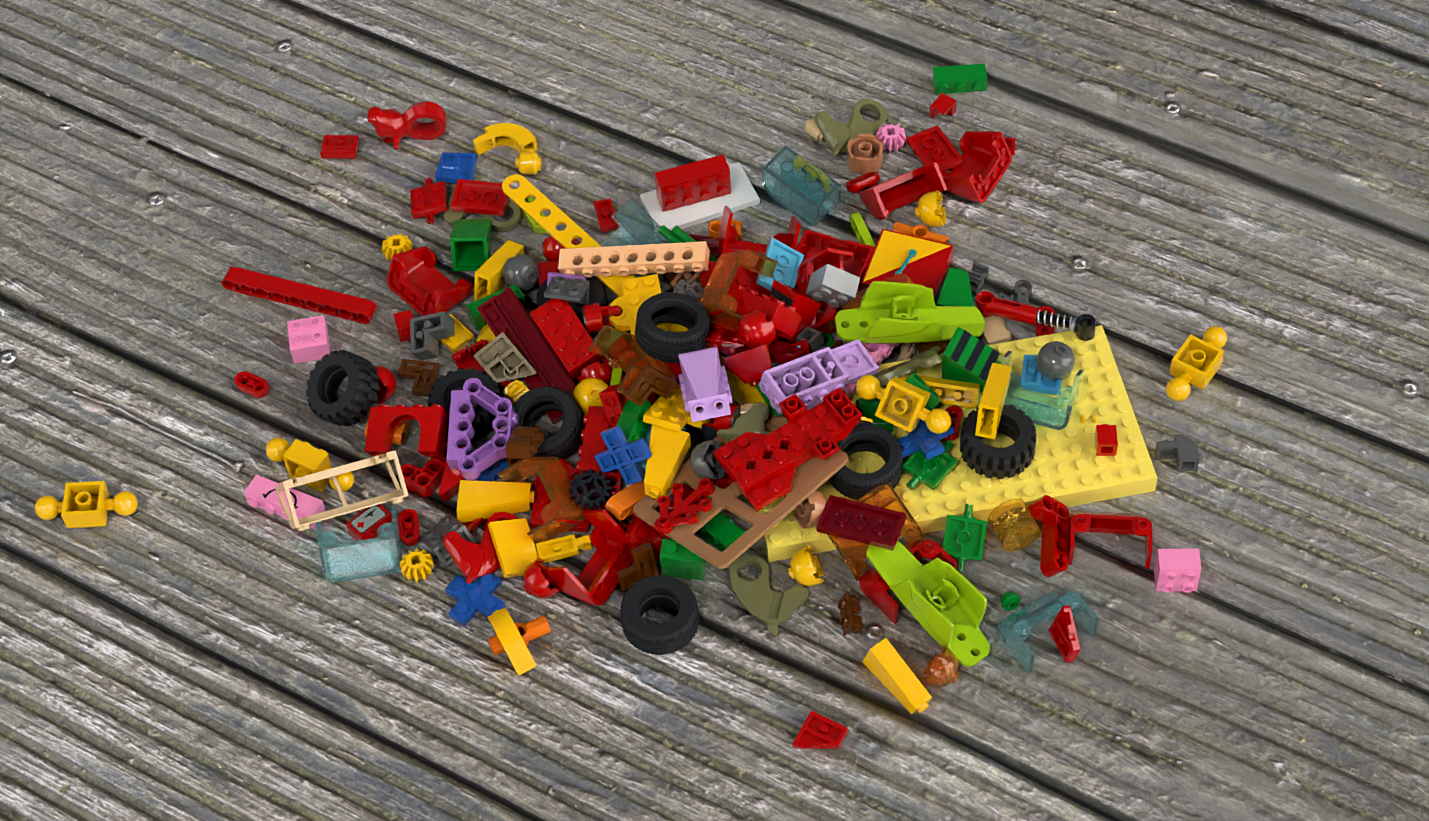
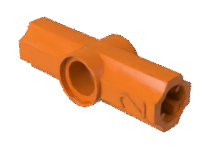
M895 222L893 226V231L947 244L949 241V237L930 232L924 225L913 227Z
M544 615L524 624L515 623L526 646L529 644V641L551 632ZM497 635L487 639L493 655L496 656L505 652Z

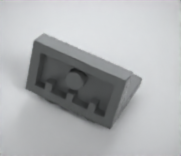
M563 276L552 277L544 292V297L562 299L572 303L588 304L590 281H584L580 278L568 279Z
M451 514L442 517L438 524L426 530L423 536L420 537V540L434 552L445 567L454 561L442 542L446 533L456 531L463 539L476 543L464 524Z

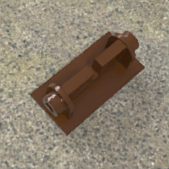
M846 591L838 601V609L841 614L840 626L843 629V636H846L849 631L858 634L862 629L861 616L854 615L860 613L859 600L855 595L849 596V591Z

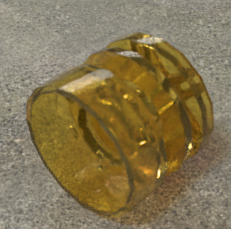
M1012 499L1001 503L988 517V523L993 532L997 534V539L1001 542V546L1005 551L1014 552L1026 548L1040 534L1039 525L1036 523L1035 518L1031 516V511L1022 499Z

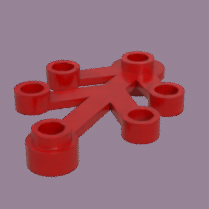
M701 479L698 483V488L683 502V485L681 483L673 484L671 491L674 495V510L668 515L669 497L666 495L660 496L657 499L660 507V517L654 522L655 529L660 534H668L673 530L674 526L696 524L699 520L696 512H708L712 509L711 501L708 498L700 500L699 504L692 505L700 496H710L714 493L715 488L710 479ZM682 514H686L685 517L677 518Z

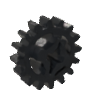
M589 468L588 473L581 470L580 476L574 474V480H570L568 493H571L570 500H575V506L581 504V510H584L585 507H588L589 511L592 510V507L599 510L600 504L605 506L606 500L610 499L611 494L609 493L612 491L610 480H605L606 474L600 476L599 470H596L595 473H592L591 468Z

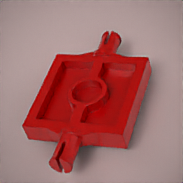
M427 177L424 179L425 186L410 190L411 214L413 219L427 217V223L431 224L432 222L433 224L434 215L448 210L447 188L444 181L432 184V179Z

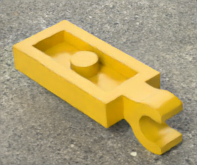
M572 534L536 543L539 558L544 560L542 564L579 555L578 549H592L589 535L575 539V535Z

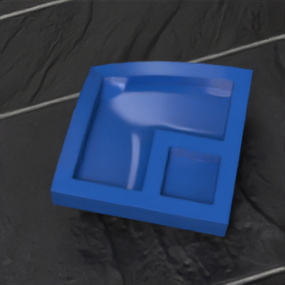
M442 153L435 174L436 181L457 184L458 179L473 180L477 154Z

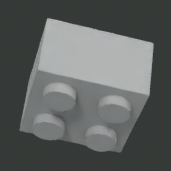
M826 264L811 274L806 294L816 301H823L833 308H839L856 297L860 277Z

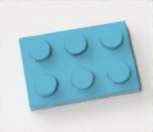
M772 238L768 243L756 283L770 291L774 280L794 288L798 277V267L803 260L804 254Z

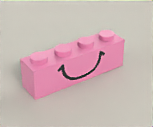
M255 475L244 491L247 503L254 508L264 509L269 514H277L288 521L275 489V484L278 483ZM292 488L289 489L297 519L326 511L323 500ZM282 491L281 493H282V495H283V497H284V500H285L286 505H287V507H288V510H289V512H290L289 505H288V502H287V498H286V495H285V491ZM319 522L309 524L310 528L315 529Z

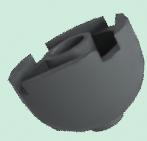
M522 254L509 258L502 271V277L505 278L504 284L507 287L512 285L519 286L522 292L532 289L537 284L539 277V268L536 262Z
M1059 341L1049 342L1042 346L1035 358L1037 370L1050 380L1055 378L1064 380L1069 377L1074 368L1075 355L1067 344Z
M716 440L699 443L692 450L690 466L699 478L715 480L723 478L726 474V471L713 455V451L722 447Z

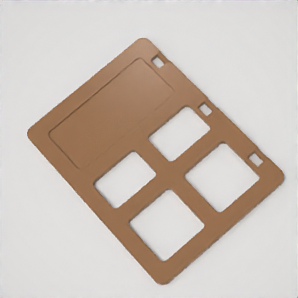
M770 410L769 418L764 423L765 432H773L788 423L786 418L783 416L775 417ZM720 436L712 440L718 441L722 446L730 442V440ZM840 450L825 460L813 457L798 466L793 477L791 492L784 495L786 498L767 514H762L737 499L742 492L734 482L725 489H721L713 484L715 488L714 493L706 496L711 499L712 509L708 512H697L699 520L696 524L674 526L673 530L665 535L716 568L724 569L848 463V456ZM690 459L679 468L671 486L675 483H681L682 485L687 484L695 490L698 488V483L702 478H699L690 466ZM670 486V488H669V490H668L666 496H669V495L672 494L671 486ZM646 495L634 505L633 511L637 517L654 527V522L660 517V513L654 510L658 505V498L653 500L652 497ZM727 509L753 526L727 549L720 552L693 534L721 510Z

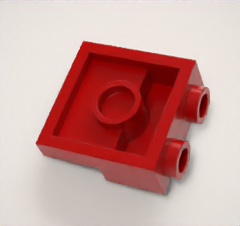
M636 515L622 537L632 549L649 542L653 549L655 561L660 559L662 540L669 538L665 534H660L653 526Z

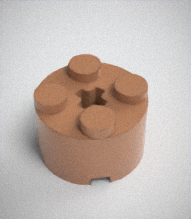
M859 134L857 138L851 139L848 142L847 163L850 171L855 174L864 175L869 172H878L883 164V143L877 140L876 136L872 134Z

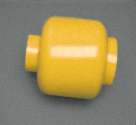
M523 151L519 157H516L515 167L519 168L521 174L536 175L538 171H541L542 157H539L537 152Z

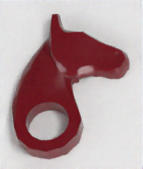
M773 340L767 346L771 362L777 364H784L803 357L804 353L803 349L779 340ZM725 343L721 345L722 353L728 356L751 349L746 345L738 346Z

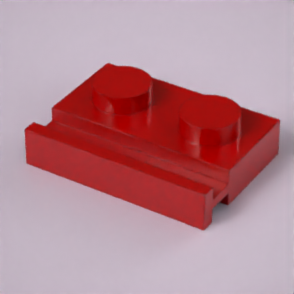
M324 135L322 151L320 152L321 158L356 159L360 141L359 135Z

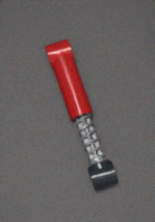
M982 291L976 295V308L985 318L996 316L1035 326L1044 323L1045 326L1050 324L1051 327L1057 326L1058 329L1063 327L1064 330L1070 329L1071 332L1076 334L1078 339L1083 341L1091 340L1095 336L1096 320L1090 314H1082L1078 318L1072 319V316L1066 318V315L1062 317L1059 316V313L1053 315V312L1051 314L1047 313V311L1041 312V308L1038 306L995 297L989 291Z

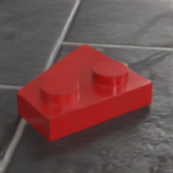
M1068 605L1062 606L1048 629L1066 663L1073 662L1081 650L1071 607Z

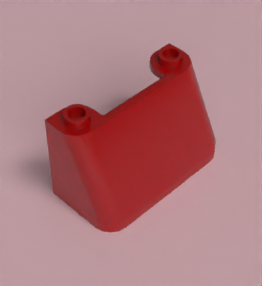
M966 131L959 141V147L963 153L961 156L963 164L953 167L949 175L945 170L940 171L947 187L946 191L976 203H983L1009 167L1012 155L1002 132Z
M427 246L393 255L387 276L389 288L421 316L443 311L445 313L468 297L473 288V284L466 279L458 280L455 285L434 268L436 256Z

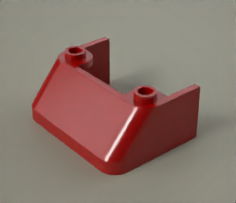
M936 162L906 172L863 190L858 194L873 217L882 220L889 217L888 213L919 200L924 194L938 190L939 192L945 191L947 187Z
M724 206L719 230L720 262L762 264L768 245L738 241L737 230L731 225L733 212L728 206ZM791 216L788 233H777L773 238L796 250L801 223L795 216ZM752 250L748 254L738 258V261L726 257L741 251Z
M827 248L801 262L798 267V290L806 294L811 274L826 264L844 271L843 261L852 257L853 252ZM818 301L822 305L810 327L822 332V334L837 333L835 325L836 308L829 306L826 302Z
M807 339L792 344L803 349V356L810 354ZM767 345L722 359L725 368L744 384H749L750 387L757 386L761 381L764 371L773 368Z
M605 509L584 511L583 513L595 527L591 532L590 541L596 551L578 578L565 566L544 569V572L564 593L593 606L603 605L618 584L616 572L629 567L633 561L632 548L622 539L625 531Z
M1074 511L1070 514L1068 565H1072L1075 533L1095 532L1144 536L1145 569H1149L1152 557V523L1145 515L1095 511Z
M912 540L904 545L918 561L922 558L932 561L938 557L957 569V562L933 540ZM873 567L860 577L859 588L896 624L898 623L899 605L887 594L891 588L876 568Z

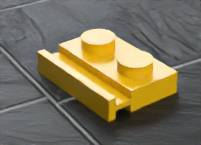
M449 314V316L454 318V336L439 339V341L454 354L455 351H459L466 346L468 341L475 338L471 331L452 314Z

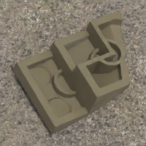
M503 332L473 355L496 383L532 376L537 373Z

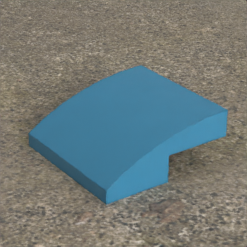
M1024 355L1021 388L1042 394L1061 395V378L1050 380L1044 377L1037 370V363L1035 362L1037 355Z

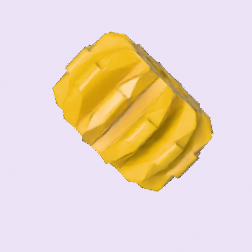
M393 233L392 237L387 236L386 240L383 241L382 253L387 261H390L393 255L412 250L413 245L407 235L403 236L402 233L395 235Z
M515 380L506 386L503 394L504 398L509 399L513 406L523 394L530 390L523 382Z
M416 548L415 552L408 550V555H402V561H400L402 575L407 577L409 581L415 579L418 582L420 578L426 580V575L431 576L432 569H434L432 556L427 554L425 549L420 552L418 548Z

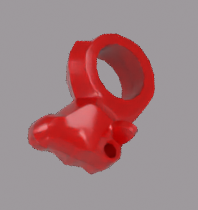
M429 101L417 102L411 105L403 114L395 109H381L376 106L369 108L367 114L368 122L374 126L378 136L385 143L394 142V150L399 149V141L403 137L433 140L440 137L446 129L447 119L444 109L440 105ZM421 118H431L435 121L422 123L416 120Z

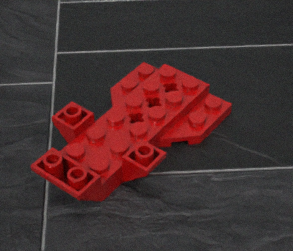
M840 387L825 395L822 403L808 411L800 398L793 394L779 403L788 423L768 435L745 432L713 451L714 457L756 511L761 510L791 492L793 477L798 466L813 457L825 460L840 451L836 443L845 439L862 417V413Z

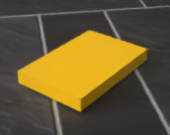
M526 518L490 522L488 528L504 578L524 576L526 567L539 558Z

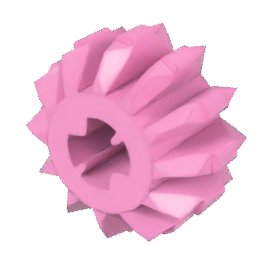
M884 124L883 127H879L876 134L877 140L883 143V151H898L899 148H903L906 141L904 128H900L899 124Z

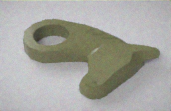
M861 99L855 104L848 124L836 121L826 111L816 114L814 121L825 141L833 150L832 155L837 156L840 153L847 152L848 142L851 139L857 138V135L872 134L876 136L879 127H883L887 114L885 108L879 102L872 99ZM860 110H872L877 115L878 121H866L862 118Z
M453 184L451 186L454 189V191L456 188V184ZM454 191L449 199L448 210L444 214V220L450 226H454L455 220H460L466 215L471 214L468 212L451 211L450 205ZM508 198L505 209L514 214L510 220L498 222L493 219L494 215L480 214L483 219H491L492 230L499 233L510 232L517 228L521 222L520 208L510 198Z
M939 346L929 348L915 355L909 361L891 366L872 376L879 380L882 387L887 385L890 379L894 377L900 378L916 370L918 367L928 368L942 362L938 353L941 348Z
M762 402L754 404L745 414L734 421L730 429L718 430L717 435L730 441L745 432L768 435L771 432H765L764 423L770 414L769 407Z
M754 554L742 555L733 561L730 566L732 591L740 604L753 616L767 623L773 637L778 636V625L788 620L808 599L807 589L802 585H796L780 593L771 591L768 564L763 558ZM754 566L761 571V575L756 580L745 581L738 576V572L743 567Z

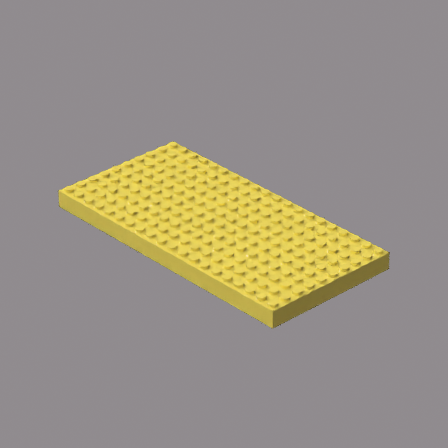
M1099 325L1095 326L1094 338L1088 341L1080 340L1074 332L1066 331L988 345L1000 353L999 361L1002 362V365L1012 366L1010 383L1004 402L1005 405L1009 406L1011 404L1016 406L1017 410H1023L1025 416L1028 415L1036 427L1035 455L1029 467L1024 468L1022 473H1015V476L1010 478L1005 476L1003 479H997V477H992V479L986 478L984 474L979 475L975 473V469L971 470L967 466V462H964L961 457L960 430L959 436L951 441L953 446L947 451L950 456L958 460L957 466L935 490L922 483H918L913 490H910L906 484L912 477L903 471L897 486L887 495L874 500L860 501L848 498L839 493L830 483L829 479L817 490L827 500L830 495L906 513L907 518L899 535V538L945 530L947 515H964L965 504H969V506L970 504L974 505L972 517L977 520L990 522L1030 514L1029 504L1044 495L1056 499L1066 507L1153 492L1156 489L1157 475L1103 326ZM1053 341L1063 342L1072 349L1075 355V365L1069 377L1062 380L1061 395L1042 394L1021 388L1024 355H1037L1042 346ZM911 359L880 364L878 372ZM942 362L928 368L918 367L913 371L920 376L941 378ZM979 391V399L976 408L965 409L959 405L953 406H958L962 409L965 419L966 417H968V414L971 411H976L977 407H979V403L983 393ZM857 392L849 397L855 406L856 400L861 398ZM938 403L933 409L939 408L945 410L950 406L942 405V403ZM1082 414L1085 417V424H1081L1080 418ZM1092 414H1095L1096 423H1092ZM894 425V431L891 434L897 440L908 435L905 430ZM1096 425H1116L1118 439L1116 456H1096ZM996 434L995 439L985 437L981 439L985 444L995 448H1004L1015 443L1010 437L1003 434ZM942 439L939 440L942 443V445L946 442ZM860 451L848 456L846 467L853 472L861 474L873 473L879 470L885 462L876 453ZM913 453L902 458V465L913 455ZM782 496L758 512L767 514L786 497ZM796 508L762 536L768 562L791 558L796 551L808 545L813 548L810 551L811 554L864 545V543L817 532L816 527L801 528L794 518V514H797Z

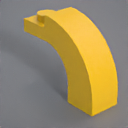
M498 123L484 128L485 134L473 139L474 150L478 156L498 146H510L516 149L519 154L523 151L534 152L538 150L535 136L528 129L512 123Z
M507 609L496 610L492 615L488 616L518 676L536 667Z

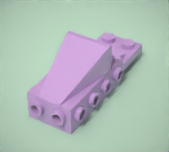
M858 339L834 349H830V347L821 349L766 370L762 375L759 386L761 391L770 400L771 406L780 415L783 412L779 403L793 394H796L807 410H810L822 403L825 395L839 387L844 390L847 384L858 381L864 375L876 374L879 367Z
M717 347L678 354L682 374H679L685 410L690 412L692 422L730 415L729 403H733L725 366L720 365Z

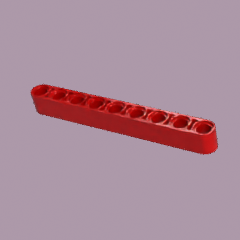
M233 266L228 269L221 281L222 286L230 291L362 324H369L377 310V305L368 299Z

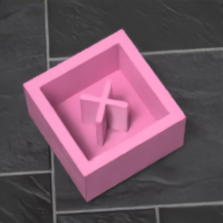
M324 315L287 321L289 346L294 364L319 360L326 354L329 355V334Z
M1158 549L1154 567L1156 591L1165 593L1172 591H1197L1202 570L1199 549Z

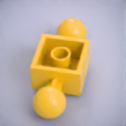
M1219 326L1207 328L1203 333V340L1190 334L1173 357L1169 374L1175 377L1170 379L1166 385V394L1171 400L1178 402L1185 400L1191 391L1190 384L1202 390L1208 385L1222 365L1224 350L1221 348L1227 342V334L1223 328Z
M864 375L858 379L856 392L862 399L872 400L878 398L881 400L874 416L907 432L915 430L920 419L926 421L927 428L936 434L944 433L950 428L951 417L947 411L939 408L930 411L925 408L931 393L898 377L890 379L886 389L881 387L879 380L875 376Z
M277 437L271 439L266 445L268 458L274 462L284 461L291 479L332 468L328 453L323 449L311 446L308 442L296 439L290 446L285 439ZM352 471L336 476L342 492L349 490L353 486L354 475ZM331 478L305 484L322 493L330 482L331 487L336 490Z
M105 481L73 482L65 484L63 501L59 502L55 497L45 495L36 501L34 509L36 515L43 520H52L61 513L67 528L106 526L108 510H114L119 515L128 516L136 511L138 501L136 496L129 491L119 492L113 499H109L110 493Z

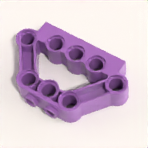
M477 378L466 380L463 390H451L446 461L450 469H459L466 480H475L482 471L501 458L508 457L506 443L509 437L512 436L514 425L518 423L517 413L514 412L510 400L499 397L483 386L482 382ZM473 403H477L496 416L492 423L496 435L473 452L470 440L474 437L475 432L471 423L476 417Z

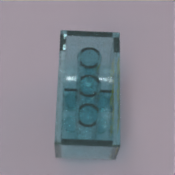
M786 145L762 168V184L769 196L809 225H817L841 200V184Z

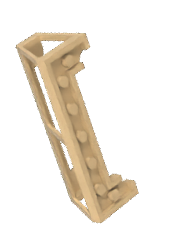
M396 450L275 484L277 495L291 529L298 528V531L309 529V524L391 501L392 505L403 502V497L409 496ZM390 460H394L401 488L389 463ZM385 463L396 491L348 505L336 476ZM331 478L343 506L297 519L289 489ZM282 491H285V495H286V498H287V502H288V505H289L290 512H289V510H288V507H287V505H286V502H285V500H284V497H283V495H282V493H281Z

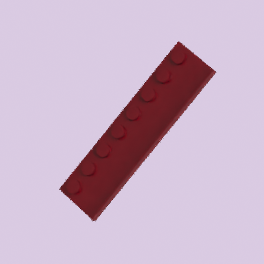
M506 287L505 291L501 294L493 296L477 307L495 337L503 332L537 372L535 375L523 377L530 390L544 386L556 387L567 392L573 399L576 384L511 287ZM545 411L553 424L563 419L561 411Z

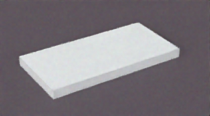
M740 162L728 165L730 169L731 194L663 212L656 196V190L640 194V200L659 237L662 235L658 232V229L662 225H665L670 231L676 225L681 229H685L721 217L724 206H728L732 212H736L760 204V199Z

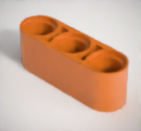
M644 479L629 485L607 501L605 508L619 521L634 513V505L646 496Z

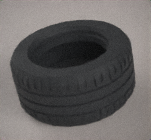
M675 292L656 294L644 301L638 309L635 326L636 342L647 355L654 359L668 363H679L678 354L703 350L705 348L710 324L709 314L697 300L685 294ZM675 323L686 327L688 330L670 332L656 325Z
M539 387L526 392L514 403L513 409L518 416V423L514 425V429L516 426H530L534 418L544 411L557 410L563 413L564 420L561 428L553 436L544 439L533 458H549L553 460L547 463L556 462L570 455L579 445L581 431L584 429V418L579 407L567 392L556 387Z
M857 424L845 439L836 443L847 456L855 452L869 451L882 457L885 462L879 470L865 474L853 472L844 465L829 478L830 483L839 493L851 499L867 501L881 498L897 486L902 474V449L898 440L889 431L876 425Z

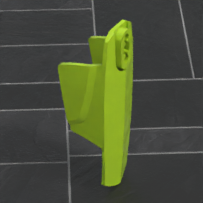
M873 281L865 292L860 307L839 311L835 316L837 336L843 341L853 342L859 339L861 343H911L951 340L957 327L966 330L975 337H979L984 331L985 320L976 307L936 306L932 288L917 284Z
M898 540L893 551L872 545L868 546L866 556L881 577L923 628L953 658L963 666L973 667L989 654L990 643L979 629V624L986 610L987 599L949 563L942 561L938 557L922 565Z

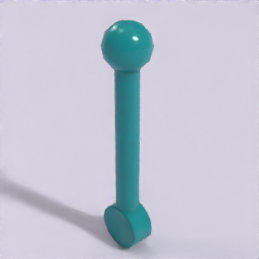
M909 250V256L901 268L895 272L896 277L902 276V271L910 259L916 256V250Z

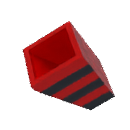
M774 280L770 293L771 301L774 299L780 300L785 303L784 307L786 305L797 309V314L803 316L794 337L776 331V338L781 339L783 337L782 339L790 344L796 342L795 337L807 326H811L822 304L798 289Z

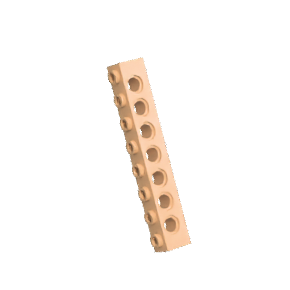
M706 241L560 249L558 269L560 273L586 276V278L592 276L609 277L611 275L627 276L629 274L646 275L647 273L664 274L666 272H701L709 269L710 250Z

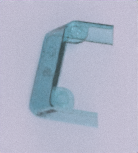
M631 198L611 216L620 227L601 242L604 247L666 244L668 240L658 232L661 226Z
M1008 351L1003 356L1002 365L1009 366L1012 351ZM1080 369L1075 375L1073 387L1064 386L1059 390L1057 398L1020 389L1021 378L1018 373L1011 371L1010 383L1004 403L1007 406L1010 404L1016 406L1017 410H1023L1025 416L1028 415L1032 419L1033 424L1062 430L1068 425L1084 370Z
M395 505L391 506L392 522L382 524L378 528V538L338 544L336 534L324 532L322 522H316L324 577L328 582L334 583L387 575L401 570L400 561H402L403 554Z
M1053 590L999 621L997 625L998 636L1028 673H1031L1033 669L1034 654L1024 643V640L1031 635V628L1059 613L1062 606L1069 605L1072 613L1091 636L1096 635L1098 616L1078 593Z

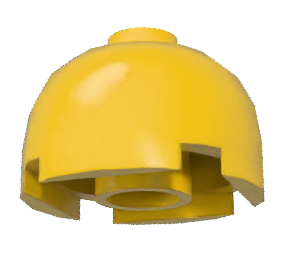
M939 190L924 194L918 201V207H915L916 217L920 218L921 222L928 227H941L946 224L945 206L942 207L940 202L943 201Z
M586 378L575 387L573 400L583 414H587L589 406L603 407L599 393L609 386L601 379Z
M810 545L799 549L792 555L790 560L791 568H788L792 580L796 579L799 584L806 587L824 582V579L820 578V576H824L817 555L812 556L810 551L813 548Z

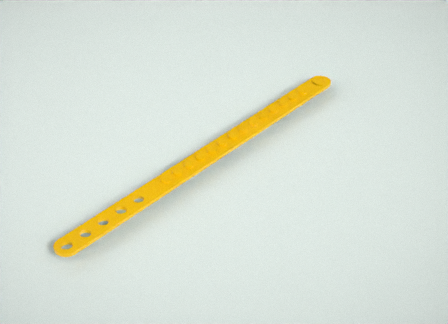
M514 174L508 176L503 181V192L565 249L602 247L525 177ZM514 182L520 183L517 189H511L510 185ZM528 196L536 198L532 203L525 202ZM544 210L551 211V214L547 217L540 215ZM565 224L567 227L563 231H558L556 226ZM575 238L582 239L579 245H573L571 242ZM633 274L627 276L611 275L609 277L596 276L618 297L623 296L621 280L636 278ZM668 323L670 332L688 330L679 324ZM709 342L706 343L704 349L710 348ZM719 352L720 365L723 366L722 359L725 357ZM725 368L729 386L733 388V401L737 405L741 406L745 405V403L759 402L766 404L756 386L750 387L749 384H744Z

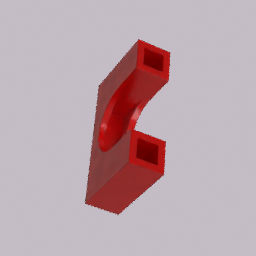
M383 404L378 405V407H370L365 452L372 457L391 452L393 435L398 426L406 421L416 420L420 425L418 452L425 457H443L449 412L438 404H432L431 407H425L420 404H414L413 407H407L402 404H397L395 407Z

